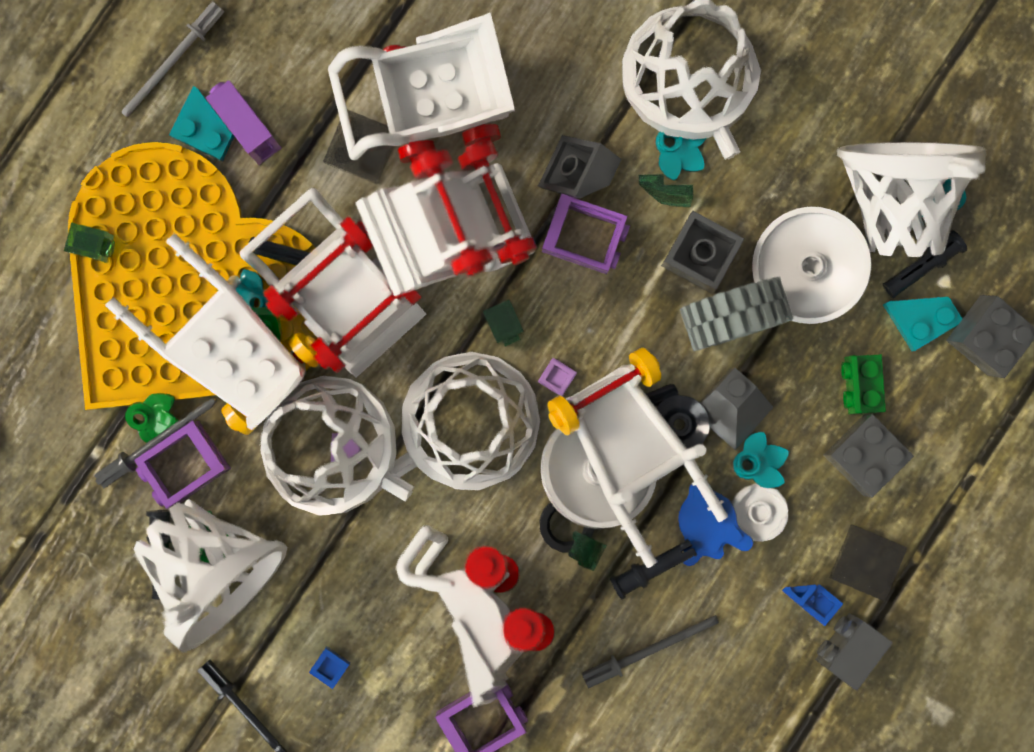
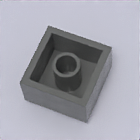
M692 211L661 266L712 294L717 290L744 238Z
M980 295L946 341L987 376L1006 378L1034 341V326L999 296Z
M873 414L863 415L823 454L863 496L872 498L914 457Z
M849 613L847 617L843 616L838 620L834 627L836 632L829 641L825 640L817 650L818 656L815 660L858 691L893 642L863 620Z

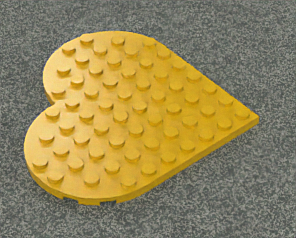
M161 142L141 143L125 147L112 153L110 158L106 159L98 167L95 166L87 174L81 183L82 187L75 201H72L68 219V242L85 410L129 406L136 402H144L149 395L155 393L173 395L175 400L217 396L163 358L143 339L139 341L138 338L140 336L121 319L116 320V315L105 305L113 297L124 307L128 305V310L147 327L151 326V331L164 343H167L215 295L218 289L204 276L200 278L198 276L200 273L181 255L177 257L175 255L177 251L166 241L175 233L185 243L189 242L188 246L208 264L212 263L211 267L226 281L233 275L238 276L240 279L244 269L253 271L261 277L255 269L240 257V251L249 243L251 237H256L273 222L272 220L261 218H242L241 208L232 186L220 170L200 154L179 145ZM285 225L266 240L310 253L316 248L303 235ZM257 255L274 272L279 280L296 266ZM261 277L263 289L266 290L269 287V285ZM259 298L255 299V307L260 306ZM299 311V314L290 322L282 315L280 316L282 328L281 343L289 352L293 350L289 346L288 341L296 332H300L305 336L310 335L315 340L317 339V336L304 323L306 319ZM305 363V368L307 371L311 366Z

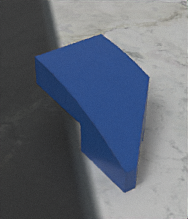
M821 585L784 587L782 590L824 626L827 625L843 605L840 600Z

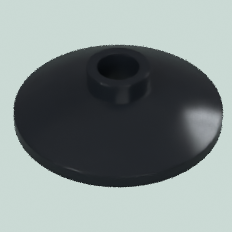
M682 395L672 396L662 401L656 407L687 449L702 444L705 441L709 432V417L705 408L697 400ZM677 419L684 421L685 425L681 430H677L674 427V422Z

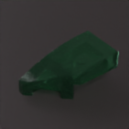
M664 174L639 175V185L659 203L676 207L691 206L694 196L693 185H664Z
M574 531L572 539L575 541L569 550L568 556L578 561V565L594 571L607 545L581 532Z

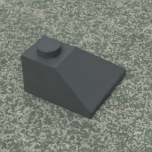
M562 135L538 187L580 199L609 186L622 159L601 143Z
M735 367L729 369L700 402L708 414L709 428L734 450L741 445L773 409V406L762 392Z

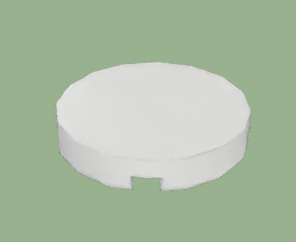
M752 484L736 493L731 502L737 513L738 525L745 533L752 537L753 541L763 542L774 539L784 530L788 522L786 499L775 488H762L757 484Z

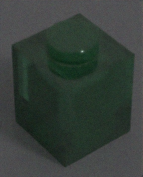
M71 223L64 251L72 255L107 263L108 257L112 256L115 249L114 235L103 230Z
M510 299L483 311L497 345L503 343L507 347L521 340L519 335L524 334V330Z

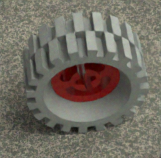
M773 277L734 288L680 309L693 351L719 345L794 320L780 277Z

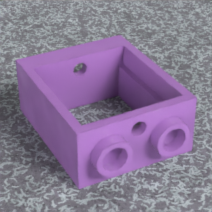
M230 80L225 83H218L210 90V95L206 97L207 101L258 165L282 149Z
M561 193L542 252L607 274L609 268L615 269L621 254L616 251L618 242H625L630 228L629 225L625 224L627 216ZM569 209L616 225L603 263L556 247Z
M191 421L134 460L138 466L136 468L137 474L144 482H149L154 490L152 492L153 498L161 507L165 506L166 509L181 503L231 469L200 421ZM186 436H189L211 470L171 496L149 461Z
M508 684L495 692V695L514 727L475 751L472 750L453 717L454 714L473 704L471 691L436 712L435 718L455 752H494L526 733L525 723L528 722V719L520 706L515 708L510 699L513 693Z

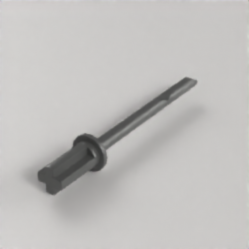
M217 399L204 402L190 412L185 419L177 421L132 454L119 453L116 460L94 475L96 483L98 485L101 484L103 489H105L126 473L134 472L136 470L134 463L136 458L187 425L189 421L207 412L216 404Z
M717 616L710 617L616 661L614 655H611L610 660L582 672L588 689L617 675L622 677L620 669L718 624Z

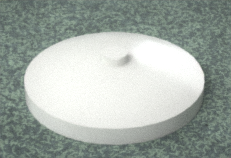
M822 207L798 208L774 220L759 238L752 262L755 283L773 277H780L794 319L791 321L805 324L831 321L852 309L866 291L872 269L870 249L860 229L844 215Z
M556 429L548 439L541 458V479L546 495L552 505L565 518L583 527L605 529L621 525L607 501L577 432L565 435L560 429ZM656 482L633 495L631 501L623 503L632 519L648 504L654 492Z

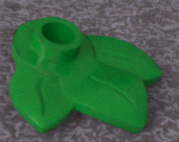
M165 393L151 394L144 402L133 403L126 410L125 419L127 424L131 428L138 430L140 438L145 443L179 421L169 412L174 404L175 396ZM141 414L145 420L140 421L135 418V415Z

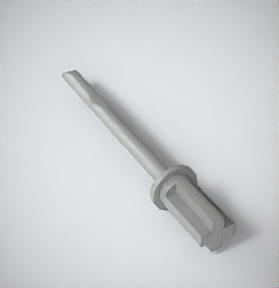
M212 1L191 25H186L192 31L122 110V114L125 117H128L198 36L203 41L206 40L204 36L224 13L216 3Z

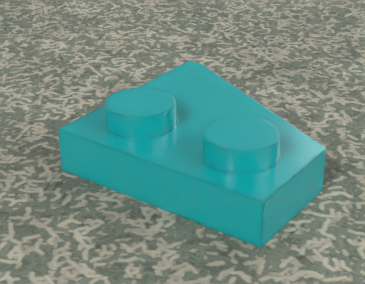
M193 86L169 136L223 162L235 136L200 90Z
M949 296L889 301L883 304L912 352L957 326L962 320L961 315Z

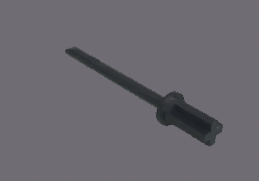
M208 660L197 670L219 695L217 699L220 700L226 696L275 752H287L234 693L232 689L237 685L236 682L232 683L211 660Z

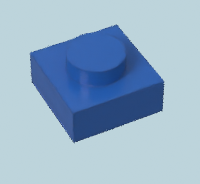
M326 647L309 673L333 689L350 665V662L329 647Z

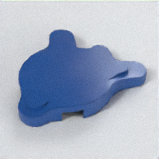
M692 484L689 487V494L680 508L678 522L685 541L689 539L692 544L684 552L694 548L697 556L683 563L687 566L695 565L703 556L721 559L724 555L723 546L725 544H730L741 551L750 550L754 543L753 539L738 525L737 513L731 501L714 491L718 500H723L721 505L729 516L725 520L718 522L713 512L707 510L709 506L698 487Z

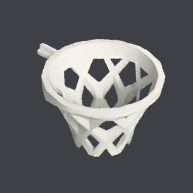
M695 0L687 6L668 8L652 15L631 36L622 59L623 89L628 102L645 123L665 133V135L691 140L713 136L725 160L731 159L740 153L729 128L740 120L758 91L761 69L752 43L744 33V29L740 27L737 14L727 5L716 6L712 0ZM683 16H701L724 26L736 38L738 42L736 56L732 55L727 60L719 74L712 67H703L690 75L688 63L682 56L670 57L673 46V32L669 30L678 18ZM655 32V39L646 55L643 56L638 53L640 44ZM663 41L659 57L650 56L655 46ZM636 61L641 64L638 75L636 73ZM745 66L742 91H737L740 72ZM645 68L657 73V92L643 94L639 84ZM677 69L679 84L665 88L666 70ZM734 69L735 79L733 86H731L726 81ZM707 80L711 85V91L700 102L693 88ZM682 96L691 107V110L681 118H678L667 111L666 99ZM715 96L728 98L723 111L709 117L703 109ZM658 100L660 107L651 103L650 101Z
M928 142L865 143L838 148L837 156L842 158L860 207L866 241L870 252H875L877 248L880 255L892 256L896 246L903 245L908 257H922L927 247L931 248L932 255L943 254L953 218L964 190L972 178L977 179L979 174L985 172L986 149L965 144ZM872 173L884 176L879 182ZM905 178L907 179L910 186L904 181ZM951 178L952 189L945 195L943 183ZM922 215H923L924 220H925V223H926V228H925V226H924V223H923V220H922V217H921ZM912 228L917 239L916 244L914 243L912 236L910 234Z
M467 352L446 356L434 362L410 385L402 406V436L408 452L395 460L391 473L400 478L418 467L431 479L460 490H482L510 479L522 468L534 450L540 425L536 396L529 382L521 372L499 357L481 353ZM477 364L488 367L493 376H477L466 370ZM465 365L461 368H454L455 366ZM496 370L507 378L500 377ZM443 371L454 372L444 383L432 387L436 375ZM460 372L469 376L463 379L453 380ZM486 380H497L501 390L491 386ZM503 383L516 386L520 392L518 405L507 396ZM477 385L480 389L498 400L503 428L496 435L488 450L459 455L438 440L433 411L448 390ZM437 390L434 397L429 402V393ZM425 398V411L419 424L415 414L421 400ZM509 403L518 411L513 422L508 413ZM524 403H525V409H526L527 417L525 416V414H524L523 411H522ZM521 417L527 427L526 435L514 444V428ZM424 422L427 425L428 436L422 431ZM422 436L432 446L436 458L428 457L421 447ZM510 436V448L499 452L502 442ZM520 447V449L513 458L514 450ZM438 451L444 453L452 461H442ZM508 454L506 466L500 470L485 469L494 458ZM475 460H486L479 469L468 464ZM447 465H462L473 470V472L470 474H453Z
M321 376L300 382L267 416L264 422L260 449L266 475L282 498L292 506L320 516L347 513L370 501L382 488L405 502L413 493V485L391 473L397 454L395 426L384 403L363 384L352 379ZM316 389L319 392L297 400L306 391ZM350 393L357 397L355 409L338 405L332 395ZM321 396H322V399H323V401H324V402H309L310 400L319 398V397H321ZM363 403L368 414L363 412ZM295 408L323 411L322 419L329 427L339 433L331 445V453L335 461L321 466L315 471L314 478L287 475L275 462L271 441L274 429L277 428L282 415ZM339 410L351 412L352 416L348 424L337 419L335 412ZM361 418L372 422L378 434L369 445L358 432ZM352 439L362 450L348 458L343 447ZM365 457H368L373 465L368 477L353 481L354 466ZM342 472L343 483L331 484L326 481L327 475ZM287 483L305 495L302 497L296 495L291 491ZM300 485L308 486V487H312V488H311L310 491H307L306 489H304V488L301 487ZM326 488H345L343 498L326 499L319 496V494Z
M187 499L184 504L177 503L169 508L175 525L155 520L147 528L151 545L140 540L137 541L134 547V556L146 571L164 606L165 612L163 615L167 618L164 622L166 625L164 635L183 653L203 644L237 616L273 577L286 557L288 548L283 542L265 540L238 526L216 518L190 499ZM204 525L209 527L212 532H208ZM161 533L170 536L174 551L164 547ZM234 534L245 536L250 540L237 538ZM200 548H204L209 563L200 561ZM251 566L253 567L251 573H245ZM175 575H179L181 588L175 584ZM234 581L242 582L230 595L229 585ZM221 594L222 603L217 608L212 606L211 604ZM205 611L209 613L198 622V619Z

